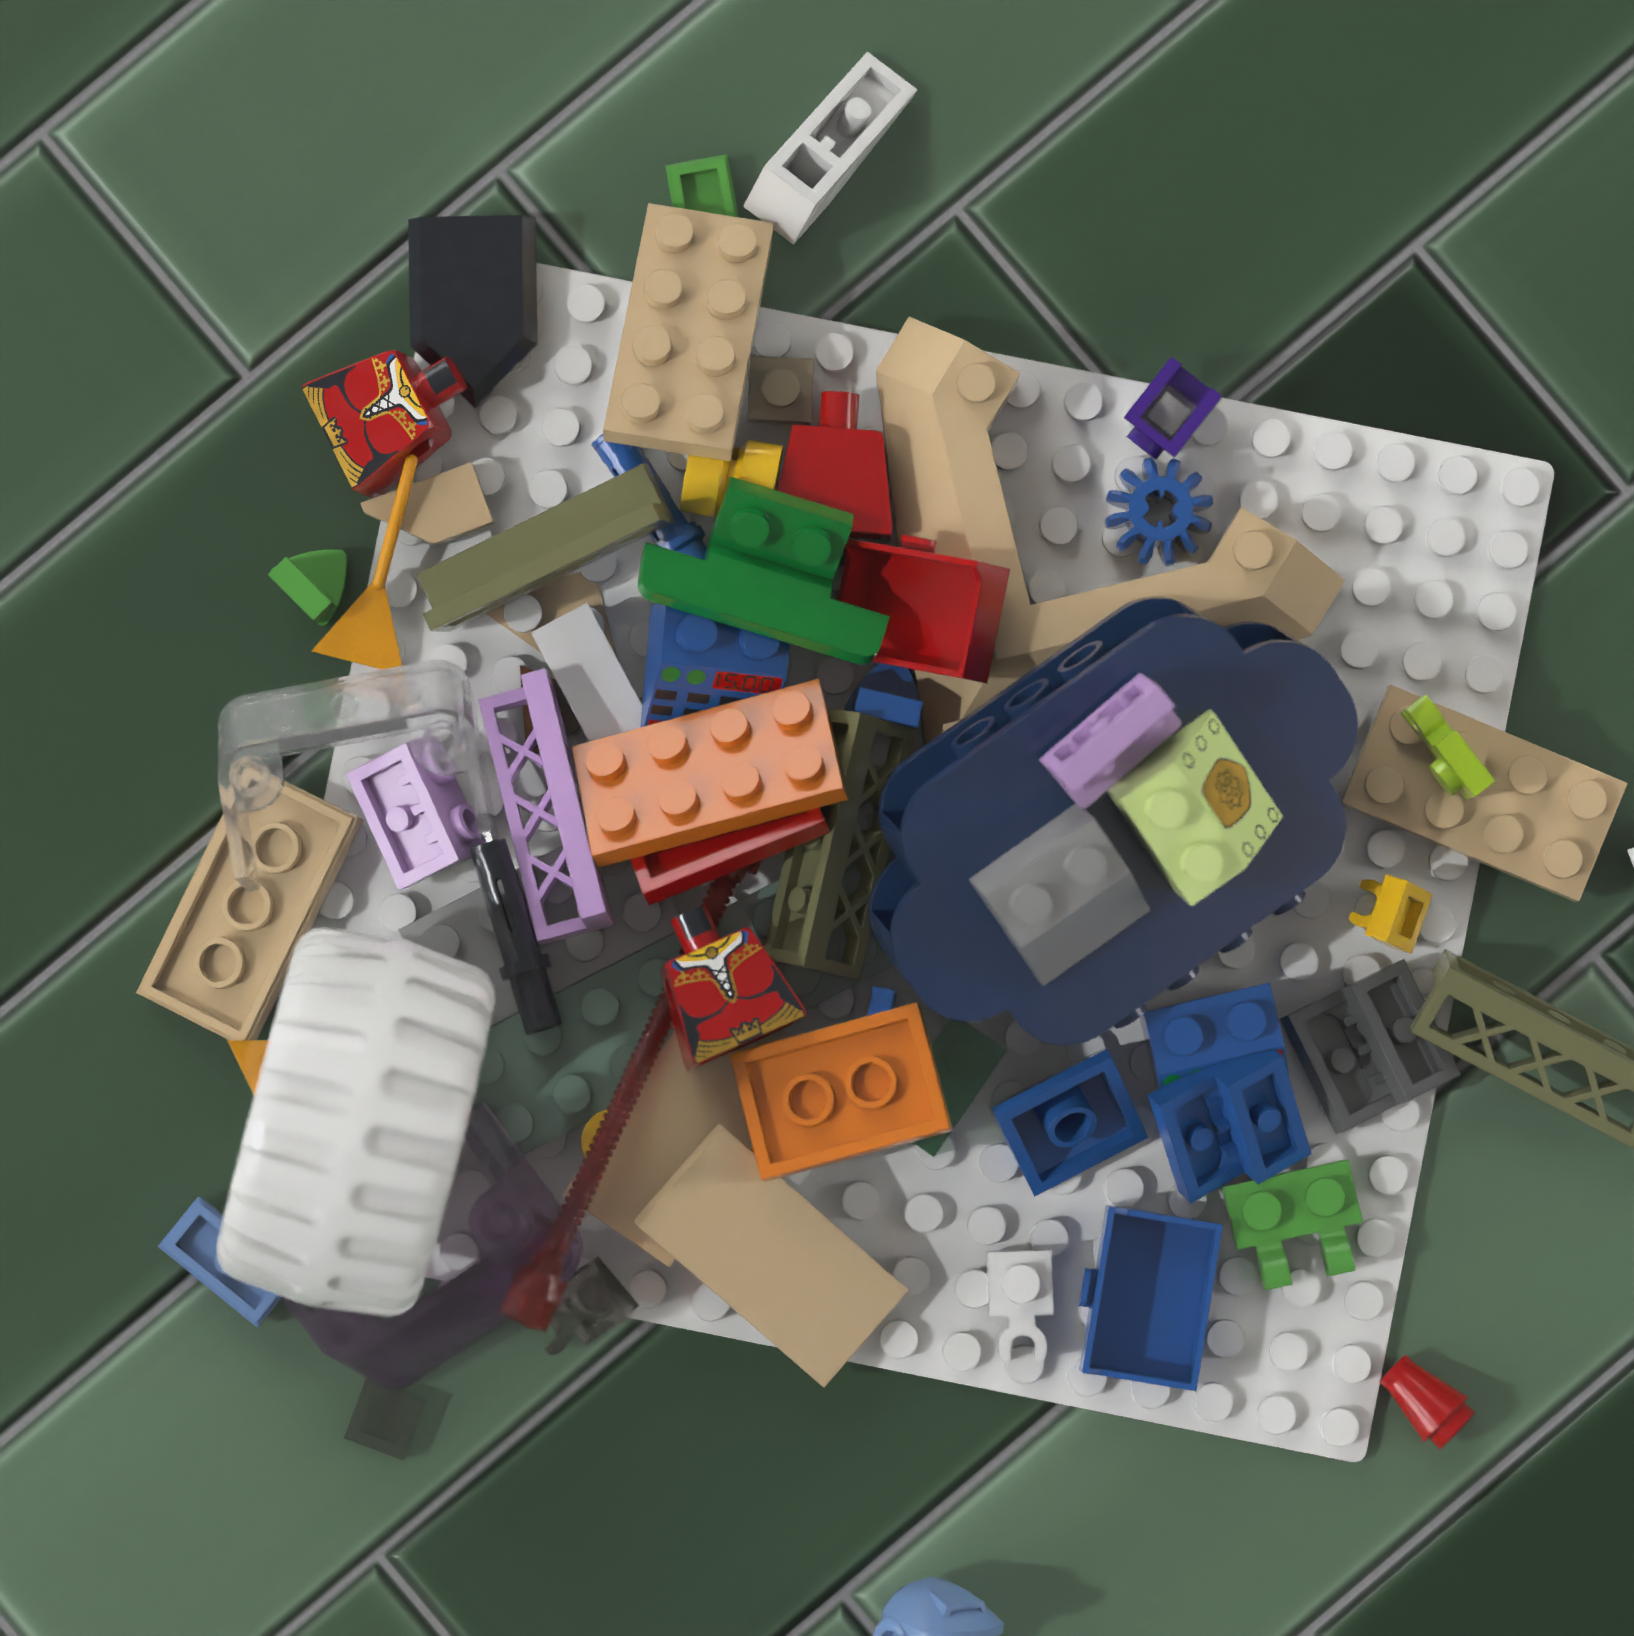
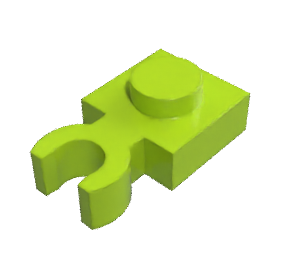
M1426 694L1401 712L1406 722L1429 747L1427 750L1435 761L1428 767L1435 779L1449 795L1453 796L1460 791L1463 797L1468 800L1477 796L1495 782V779L1456 729H1451L1441 712Z

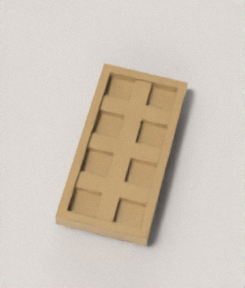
M648 203L603 427V441L731 461L773 240L774 223Z
M1391 684L1387 686L1342 795L1341 802L1343 806L1574 902L1580 901L1628 783L1434 703L1451 729H1456L1495 779L1494 783L1471 799L1466 800L1460 791L1451 796L1435 779L1428 767L1435 761L1427 750L1429 747L1401 715V712L1417 701L1420 696Z

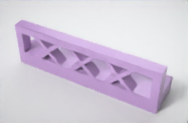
M546 668L522 674V688L478 699L539 945L615 925L601 868L597 867L591 856L574 759L555 683ZM528 704L533 730L524 745L521 746L501 734L497 712ZM537 744H538L540 756H538L537 754L533 753V751H534L535 747L537 746ZM505 747L518 754L511 766H509ZM527 760L544 769L548 790L538 806L516 795L514 782ZM551 805H553L555 817L547 813ZM520 808L532 814L525 828ZM542 820L559 829L563 851L553 867L531 856L528 844ZM566 866H568L570 877L562 873ZM535 868L547 875L540 888ZM559 881L574 890L580 917L548 925L543 903L556 882Z

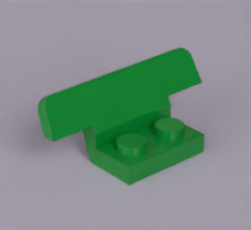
M731 476L707 543L704 560L647 542L640 559L638 590L645 599L651 602L856 664H867L875 659L881 647L890 616L830 598L833 579L853 526L854 514Z

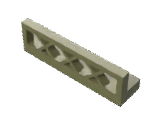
M645 463L640 464L417 573V577L432 607L431 610L423 613L429 630L450 632L675 523L649 465Z
M828 708L848 800L820 807L830 833L786 850L764 949L774 962L860 981L872 930L869 920L870 897L878 877L886 868L890 850L880 827V798L889 776L905 759L911 756L916 729L859 712ZM879 733L892 738L886 764L876 771L870 757L875 735ZM870 798L875 814L872 827L862 834L856 819L860 804ZM856 861L861 872L858 889L847 897L842 886L845 868ZM842 924L847 935L842 961L837 962L825 959L831 932Z
M1444 949L1432 970L1435 985L1410 1025L1411 1032L1634 1149V1120L1630 1127L1607 1116L1601 1099L1602 1095L1624 1089L1634 1092V1048ZM1450 995L1473 1008L1478 1027L1450 1034L1431 1023L1447 996ZM1481 1012L1497 1020V1022L1484 1025ZM1516 1030L1529 1037L1534 1056L1506 1063L1493 1056L1488 1037ZM1481 1039L1485 1051L1468 1042ZM1538 1042L1554 1051L1541 1054ZM1572 1059L1585 1066L1590 1086L1563 1093L1549 1085L1544 1066ZM1538 1068L1541 1081L1525 1072ZM1594 1071L1610 1080L1597 1083ZM1594 1098L1597 1110L1580 1101Z

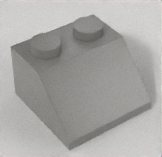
M1077 804L1071 806L968 879L1042 986H1045L1150 911L1130 870L1096 820Z

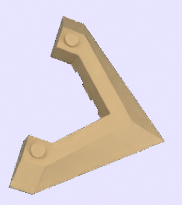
M908 317L876 370L898 547L902 546V535L937 541L935 554L976 560L1010 569L988 684L915 670L917 691L920 701L923 702L921 721L925 745L1115 610L1136 599L1155 596L1175 599L1188 605L1222 628L1234 623L1253 621L1274 626L1296 640L1313 635L1344 584L1345 579L1296 539L1243 507L1240 508L1206 563L1030 605L988 431L1018 384L1020 373L968 341Z

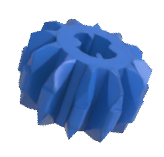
M1152 457L1146 458L1142 462L1144 482L1133 471L1126 468L1120 473L1119 478L1131 494L1119 490H1110L1107 494L1106 501L1112 506L1125 509V512L1114 513L1106 517L1105 526L1107 529H1118L1127 526L1129 531L1121 536L1116 543V548L1120 552H1124L1136 540L1142 543L1143 546L1137 560L1141 565H1147L1152 557L1154 547H1159L1163 564L1166 567L1172 566L1176 562L1174 542L1190 556L1194 555L1199 549L1196 540L1187 530L1199 534H1208L1211 531L1212 523L1206 518L1193 515V512L1204 511L1213 505V498L1211 495H1200L1191 498L1190 492L1197 488L1202 481V476L1198 472H1194L1182 484L1175 480L1181 464L1177 459L1170 460L1163 477L1158 476L1157 464ZM1155 497L1156 504H1159L1162 498L1171 502L1173 509L1168 517L1173 524L1163 527L1162 520H1159L1156 526L1148 523L1144 518L1150 508L1146 500Z

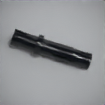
M505 838L472 847L470 853L485 900L487 913L490 917L505 965L499 968L502 981L510 982L526 1035L562 1025V1020L546 970L552 967L549 954H541ZM499 880L502 882L516 928L514 932H512L497 884Z

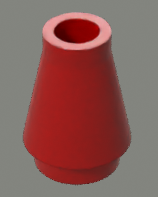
M1406 1354L1379 1381L1390 1392L1421 1440L1425 1443L1429 1439L1440 1450L1476 1414L1465 1403L1468 1396L1414 1363Z

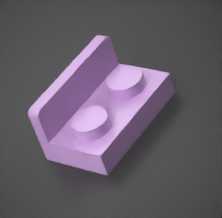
M1139 673L1039 760L1080 808H1087L1181 726V720L1172 710L1175 705L1162 689Z
M433 735L404 743L346 773L347 779L398 890L411 887L463 860L472 858L470 849L485 843L482 836L483 827L477 812L468 805L456 780L454 761L448 751L440 745L436 736Z

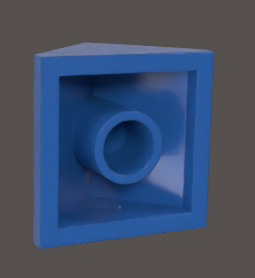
M1101 1049L989 1107L1034 1197L1148 1138L1112 1056L1107 1049Z

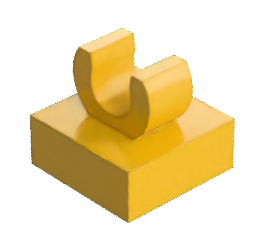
M1387 874L1384 877L1383 883L1373 879L1361 880L1359 888L1377 896V900L1372 914L1363 916L1356 912H1350L1349 921L1366 930L1364 935L1390 948L1412 954L1433 894L1407 880Z

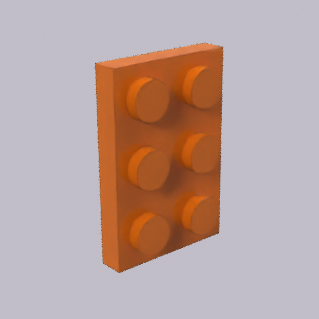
M917 1002L729 1054L760 1178L764 1182L953 1131L921 1005Z

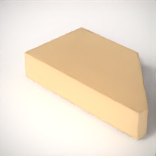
M472 462L413 483L400 530L437 546L495 524ZM397 490L361 502L363 512L388 524Z

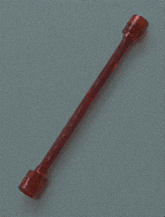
M763 860L713 880L714 882L710 883L709 887L711 889L706 891L708 897L705 896L703 898L704 904L700 906H707L715 926L720 924L718 919H722V912H725L727 909L725 904H729V897H732L734 893L732 890L736 889L737 886H741L746 873L756 876ZM683 948L678 952L680 956L685 954ZM664 987L661 989L663 993L658 995L659 1000L654 1004L657 1008H653L651 1010L653 1015L648 1017L650 1023H646L644 1026L646 1030L641 1032L643 1038H639L637 1041L639 1045L634 1047L636 1053H632L630 1056L632 1060L627 1062L629 1068H625L623 1071L625 1075H622L620 1078L622 1083L617 1084L618 1090H615L613 1093L615 1098L610 1099L612 1105H608L606 1108L608 1113L603 1114L605 1120H601L599 1123L601 1128L596 1130L598 1135H594L592 1138L594 1143L589 1145L591 1151L588 1150L585 1153L587 1158L582 1160L584 1166L581 1165L578 1169L580 1173L575 1175L577 1181H573L571 1184L573 1188L568 1190L570 1196H566L564 1199L566 1203L561 1205L563 1211H559L557 1214L559 1219L557 1218L554 1221L556 1226H552L550 1229L552 1234L547 1236L549 1242L545 1241L543 1244L545 1249H541L540 1253L536 1252L530 1267L520 1264L498 1310L502 1315L542 1333L547 1332L567 1287V1284L559 1279L565 1268L563 1256H567L568 1251L566 1249H570L572 1245L569 1241L575 1239L573 1233L576 1234L579 1230L576 1226L582 1224L580 1218L585 1217L586 1214L583 1211L588 1210L589 1205L587 1203L592 1202L591 1196H594L596 1193L594 1188L599 1187L598 1180L600 1181L603 1178L601 1173L606 1172L605 1165L610 1163L608 1158L613 1156L611 1150L617 1148L615 1143L620 1141L618 1135L623 1134L624 1130L622 1128L627 1126L625 1120L630 1119L631 1115L629 1113L634 1111L632 1105L637 1104L638 1100L636 1098H639L641 1095L639 1090L644 1089L643 1083H646L648 1080L646 1075L651 1074L650 1068H653L655 1065L653 1060L658 1059L657 1053H660L662 1050L660 1045L665 1043L663 1038L668 1037L669 1033L667 1030L672 1028L670 1023L673 1022Z

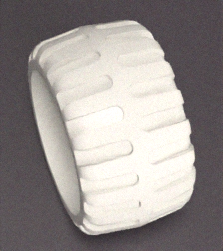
M332 928L312 929L300 938L294 948L218 1238L217 1260L223 1271L234 1279L309 1307L383 1317L399 1316L413 1307L422 1290L441 1226L486 1049L495 1004V988L485 972L476 966L402 938Z

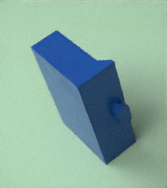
M1106 1205L1096 1268H1085L1079 1306L1089 1308L1079 1367L1082 1373L1197 1391L1223 1224Z

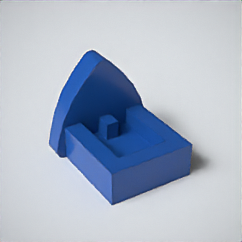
M879 663L856 685L844 710L874 716L915 728L917 731L921 726L923 702L919 699L918 691L909 669Z

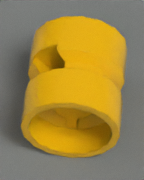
M748 439L741 448L733 447L731 461L688 455L680 511L715 518L730 476L776 490L783 446Z

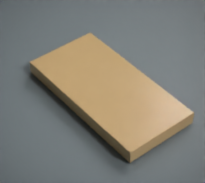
M248 763L136 993L228 1040H257L285 983L294 948L300 938L310 931L364 819Z
M781 1030L731 1053L792 1036ZM674 1031L563 1193L564 1196L669 1268L675 1261V1258L638 1227L633 1220L718 1123L749 1150L752 1148L730 1055H724L687 1072Z
M720 1123L633 1220L638 1227L823 1388L909 1291L782 1178L767 1182L762 1181L755 1154Z

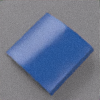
M1276 1050L1251 1054L1206 1067L1147 1094L1178 1192L1190 1203L1197 1201L1244 1173L1256 1184H1260L1311 1155L1283 1056Z

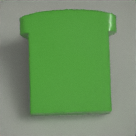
M330 549L306 552L289 559L285 557L277 566L271 569L268 576L312 620L320 626H326L334 616L344 593L347 577V554L343 550Z

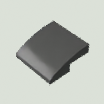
M1405 959L1395 962L1280 1018L1335 1134L1345 1132L1398 1104L1408 1102L1461 1075L1450 1052L1411 1032L1410 1025L1425 1000ZM1433 1020L1431 1024L1437 1026L1435 1021Z

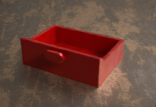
M902 535L901 547L848 539L843 551L845 563L837 600L890 616L881 647L875 659L871 662L988 684L1010 569L981 561L935 554L937 541Z

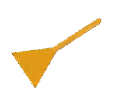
M409 454L405 458L373 582L311 650L312 652L404 675L385 584L418 463L416 455Z

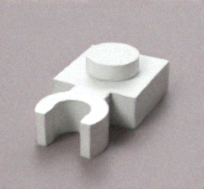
M1052 1250L987 1251L989 1317L1007 1316L1008 1326L1002 1331L998 1339V1353L1003 1362L1011 1361V1342L1014 1338L1024 1335L1030 1337L1034 1342L1035 1360L1044 1361L1047 1354V1341L1041 1330L1036 1327L1035 1316L1054 1315Z

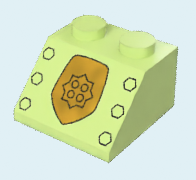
M1211 709L1161 743L1106 791L1172 890L1191 907L1243 871L1283 818Z

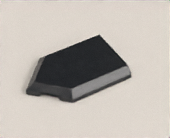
M497 215L417 217L408 219L410 347L429 365H433L448 356L456 364L466 382L467 389L459 394L476 409L490 395L493 388L538 345L536 217Z

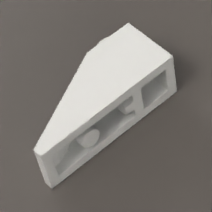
M867 51L766 163L743 207L761 221L774 223V231L794 245L831 203L911 101L917 89Z

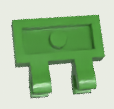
M1349 1159L1275 1175L1260 1184H1256L1252 1180L1221 1188L1235 1251L1255 1247L1264 1290L1293 1285L1281 1240L1317 1233L1327 1276L1356 1271L1344 1226L1362 1223L1363 1220Z

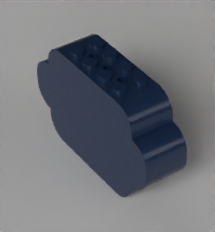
M1155 596L1133 600L1115 610L905 759L892 772L881 794L879 821L885 841L897 858L880 874L871 893L869 920L873 935L893 966L919 998L930 1009L949 1019L966 1022L980 1021L992 1018L1007 1010L1015 1021L1030 1035L1044 1042L1056 1045L1084 1043L1100 1036L1113 1026L1117 1029L1125 1027L1137 1020L1147 1008L1145 1003L1163 990L1173 991L1179 989L1194 979L1200 971L1198 965L1218 951L1221 953L1230 952L1245 943L1253 933L1251 928L1271 913L1273 915H1281L1297 906L1306 895L1304 890L1323 877L1336 862L1345 840L1346 817L1341 799L1329 780L1347 763L1356 743L1358 717L1354 701L1334 668L1322 655L1274 626L1249 621L1234 623L1222 628L1188 605L1175 599ZM1141 673L1157 684L1175 705L1172 710L1181 720V726L1172 735L1209 709L1215 713L1283 818L1243 871L1191 907L1172 890L1107 792L1103 793L1091 805L1083 809L1096 820L1130 870L1150 911L1045 986H1042L968 879L1076 804L1039 759L1135 676Z

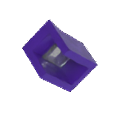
M1171 356L1124 416V419L1133 426L1126 437L1155 460L1158 459L1163 451L1175 459L1204 420L1221 401L1222 395L1213 388L1210 389Z

